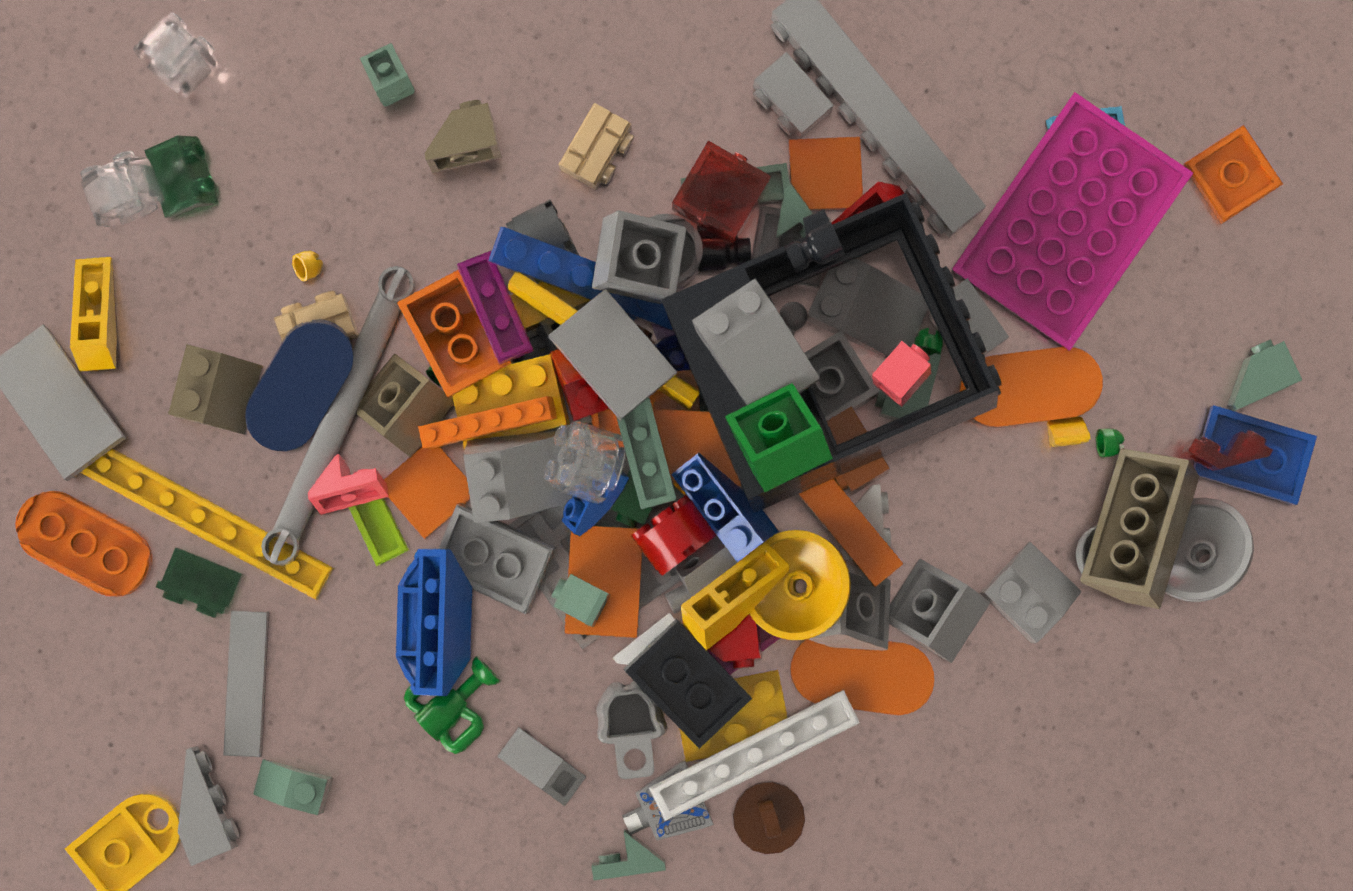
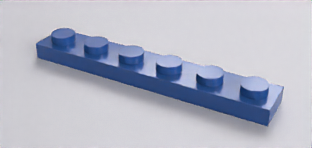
M500 227L488 260L489 262L515 272H520L523 275L592 300L602 292L601 290L592 289L596 262L509 228ZM609 293L627 314L673 331L662 303L656 304Z

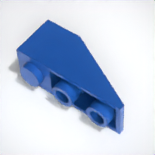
M697 453L671 474L737 562L779 532L763 509L753 513L745 492L700 453Z

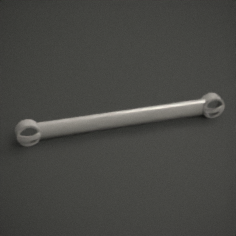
M389 267L380 275L378 281L379 291L353 347L352 369L318 426L273 530L263 538L261 545L262 553L268 561L275 565H288L298 556L300 549L299 540L314 508L308 499V492L340 450L401 312L397 302L414 293V279L410 272L403 267ZM396 273L386 294L384 292L385 281L389 276ZM403 275L407 276L410 280L408 292L402 297L394 298ZM277 534H280L270 557L268 554L269 542ZM290 536L294 544L293 552L287 559L278 561L284 542Z

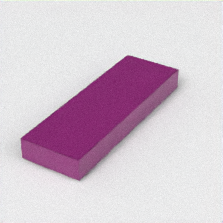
M490 250L458 263L457 268L500 365L533 352V347L497 264L488 261L491 254Z

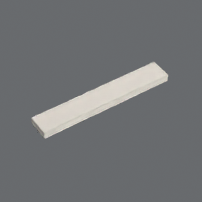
M842 690L648 788L664 821L860 722L845 691Z

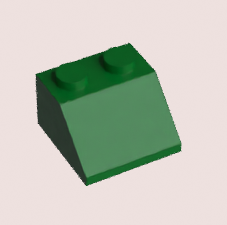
M793 383L725 416L753 474L764 492L833 459L822 428Z

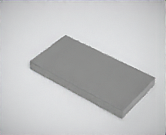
M41 325L0 356V389L64 480L69 481L126 439L45 325Z

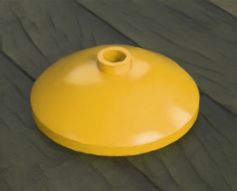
M789 530L773 535L765 542L787 562L790 570L749 614L763 630L782 639L806 640L819 636L829 630L840 619L849 601L851 582L847 564L839 550L831 542L815 533L803 530ZM801 579L807 584V588L803 593H799L796 590V583Z

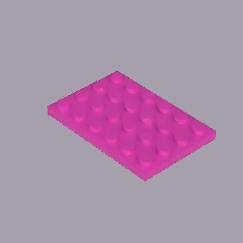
M1074 92L951 271L964 280L968 278L974 287L1070 351L1186 185L1193 172Z

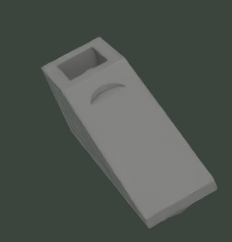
M198 746L186 749L178 834L191 866L238 847L236 839L239 838L235 822L232 818H226L222 808L226 804L224 794L218 784L213 785L209 772L213 770L211 761L205 751L200 752Z

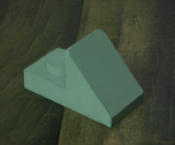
M392 43L360 58L383 106H389L415 92Z
M792 183L785 187L776 238L799 222L804 226L803 218L813 214ZM805 228L799 231L802 237L806 236Z
M624 829L627 858L621 859L620 853L598 856L599 862L592 863L591 866L593 881L665 871L666 863L661 856Z

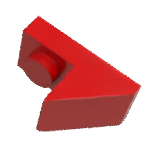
M559 349L550 352L573 421L609 409Z

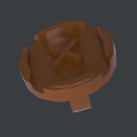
M773 781L759 782L745 789L737 800L733 812L734 829L741 842L751 850L763 854L781 853L792 847L801 836L805 824L804 807L797 794L786 785Z

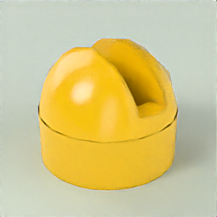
M308 250L293 255L292 265L301 281L315 278L322 271L323 262L322 260H317L319 255L316 252Z

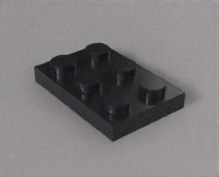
M677 619L624 668V671L699 749L752 699Z

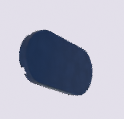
M318 319L304 324L302 322L294 326L287 333L252 392L246 406L245 420L248 431L260 445L275 451H289L302 446L312 437L353 366L352 345L346 332L333 322Z

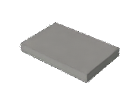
M606 289L550 333L548 337L620 421L677 374L672 365Z
M459 503L456 504L439 549H451L473 590L524 614H528L556 547L500 521L474 523L472 508Z

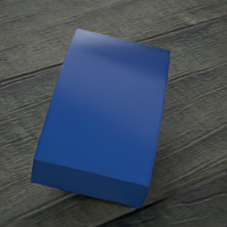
M603 461L599 471L592 477L589 492L576 488L572 499L568 500L564 507L561 521L575 535H583L611 508L624 489L629 477L616 464Z

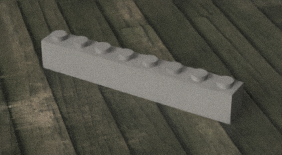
M786 0L772 11L771 20L774 23L771 24V28L781 41L785 42L788 40L796 49L793 52L796 60L804 69L810 67L818 76L815 81L822 92L828 97L832 94L840 103L838 110L849 124L855 122L863 132L860 135L863 142L871 151L874 152L877 149L885 159L883 162L885 169L894 179L898 177L902 179L908 187L905 190L907 196L912 202L917 201L919 206L921 204L930 214L928 221L939 234L945 232L950 238L985 209L986 205L819 0Z

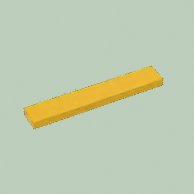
M515 272L509 280L508 291L560 325L577 312L576 309L520 272ZM676 375L658 389L688 410H690L699 395L697 389Z

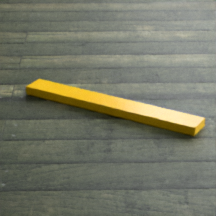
M113 448L80 472L315 600L319 598L334 570L330 565L300 549L296 559L288 565L280 566L271 563L265 558L261 548L263 538L268 533L267 531ZM276 536L269 542L268 554L270 557L278 540ZM284 542L278 561L290 557L294 546Z

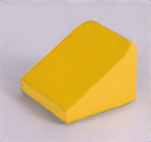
M1078 416L1047 422L1049 444L1052 447L1084 444L1091 439L1089 430L1082 417Z

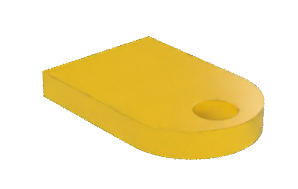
M155 794L135 795L121 802L69 844L65 850L97 891H129L171 857L178 848L181 841L178 834L179 813L172 803ZM157 808L163 809L168 814L169 821L164 829H157L150 822V815Z

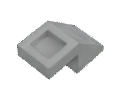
M519 727L497 756L564 806L586 778L585 775Z

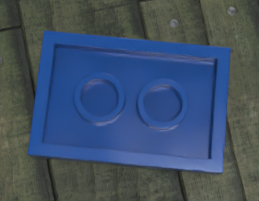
M1213 405L1209 410L1193 467L1201 478L1295 506L1299 502L1317 436Z

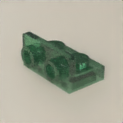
M177 135L144 150L165 218H174L199 206H212L218 203L215 182L210 176L205 160V150L197 136Z
M175 547L162 581L158 580L156 588L164 591L163 598L181 605L184 599L198 604L195 609L196 611L216 618L217 613H229L244 574Z

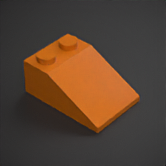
M459 270L397 302L447 398L512 364L511 361L499 365Z

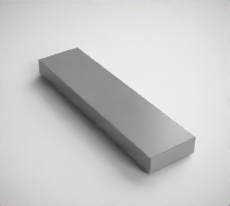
M231 611L223 756L261 757L269 612Z

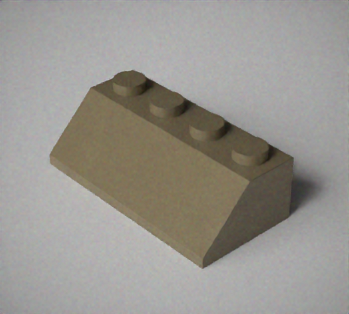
M1120 449L1082 572L1081 583L1126 603L1155 609L1161 608L1200 477L1190 460Z

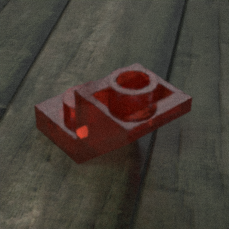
M1247 430L1246 434L1242 431L1235 433L1223 454L1219 452L1221 447L1217 443L1205 437H1201L1200 440L1196 438L1189 440L1182 454L1215 471L1268 457L1273 449L1265 445L1267 440L1264 437Z

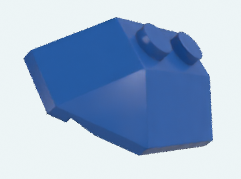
M418 549L414 555L415 559L407 568L398 585L396 659L404 676L411 684L410 688L413 695L447 696L470 661L472 585L451 549Z

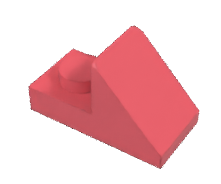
M339 454L332 459L308 492L309 501L320 515L389 497L387 483L376 468L361 469L351 475L349 467Z

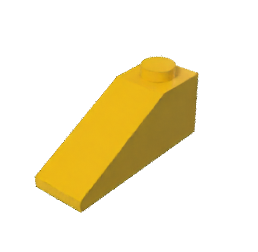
M111 257L75 259L70 349L79 371L116 369L117 328L113 262Z
M764 542L681 605L684 627L706 650L741 623L790 570V566L767 542Z

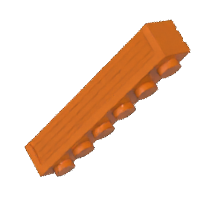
M545 396L418 426L422 448L431 449L555 420L557 415L553 397Z

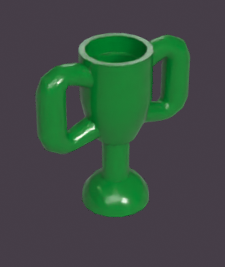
M478 656L472 661L471 668L473 674L457 690L451 689L447 696H435L426 705H423L416 701L421 695H413L410 686L404 694L406 706L416 713L414 715L416 721L437 742L441 741L444 748L454 754L465 751L482 734L484 729L482 718L467 707L468 702L466 700L482 684L491 686L501 682L499 677ZM461 718L470 721L471 725L455 741H452L450 730Z

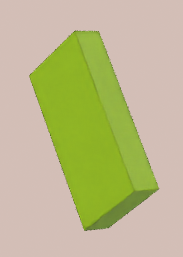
M385 498L348 507L376 566L410 551Z

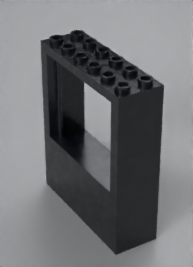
M906 193L833 224L845 255L831 262L818 264L813 261L809 263L808 268L795 273L785 248L782 246L661 299L668 320L753 513L997 408L998 395L1001 394L999 386L1002 385L999 374L994 365L987 366L983 354L986 352L983 340L978 332H971L968 322L971 317L963 299L956 300L953 290L955 282L947 266L941 268L937 256L940 254L937 242L932 234L926 236L922 224L925 222L921 208L917 201L911 203ZM806 236L796 241L801 243L805 240ZM897 241L966 389L837 445L813 390L809 387L800 395L822 428L833 459L764 492L725 418L726 415L747 405L697 334L692 320L753 279H756L772 302L770 296Z

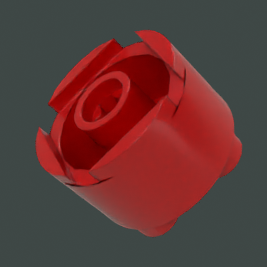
M684 495L672 504L676 510L675 512L669 506L651 520V523L654 525L653 528L647 523L631 535L661 576L717 536L687 495Z

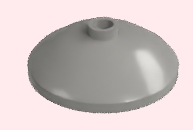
M1193 498L1165 591L1168 595L1190 602L1208 601L1228 593L1244 578L1253 559L1254 542L1249 525L1234 507L1217 499ZM1202 555H1210L1208 561L1203 563L1199 562V559Z

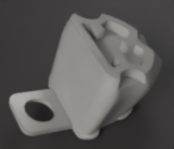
M634 681L628 685L613 682L603 693L596 708L598 717L597 737L602 743L615 745L617 770L620 778L649 777L654 773L651 739L664 735L668 729L663 711ZM630 749H639L645 754V765L639 770H630L624 763V756Z

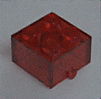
M708 140L672 201V210L734 245L768 188L771 176L747 163L748 159L742 154L735 152L733 155Z

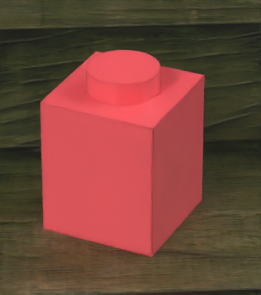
M901 341L872 374L873 384L902 407L930 376L931 364L928 362L930 357L917 345L913 344L909 347Z

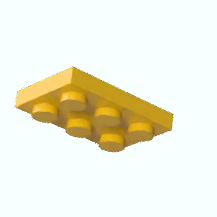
M551 354L510 364L452 395L457 417L545 396L553 397L557 419L474 439L538 433L570 425L561 383ZM468 440L463 441L464 449Z
M773 670L734 678L752 699L700 749L680 729L686 762L708 758L788 718L779 671Z

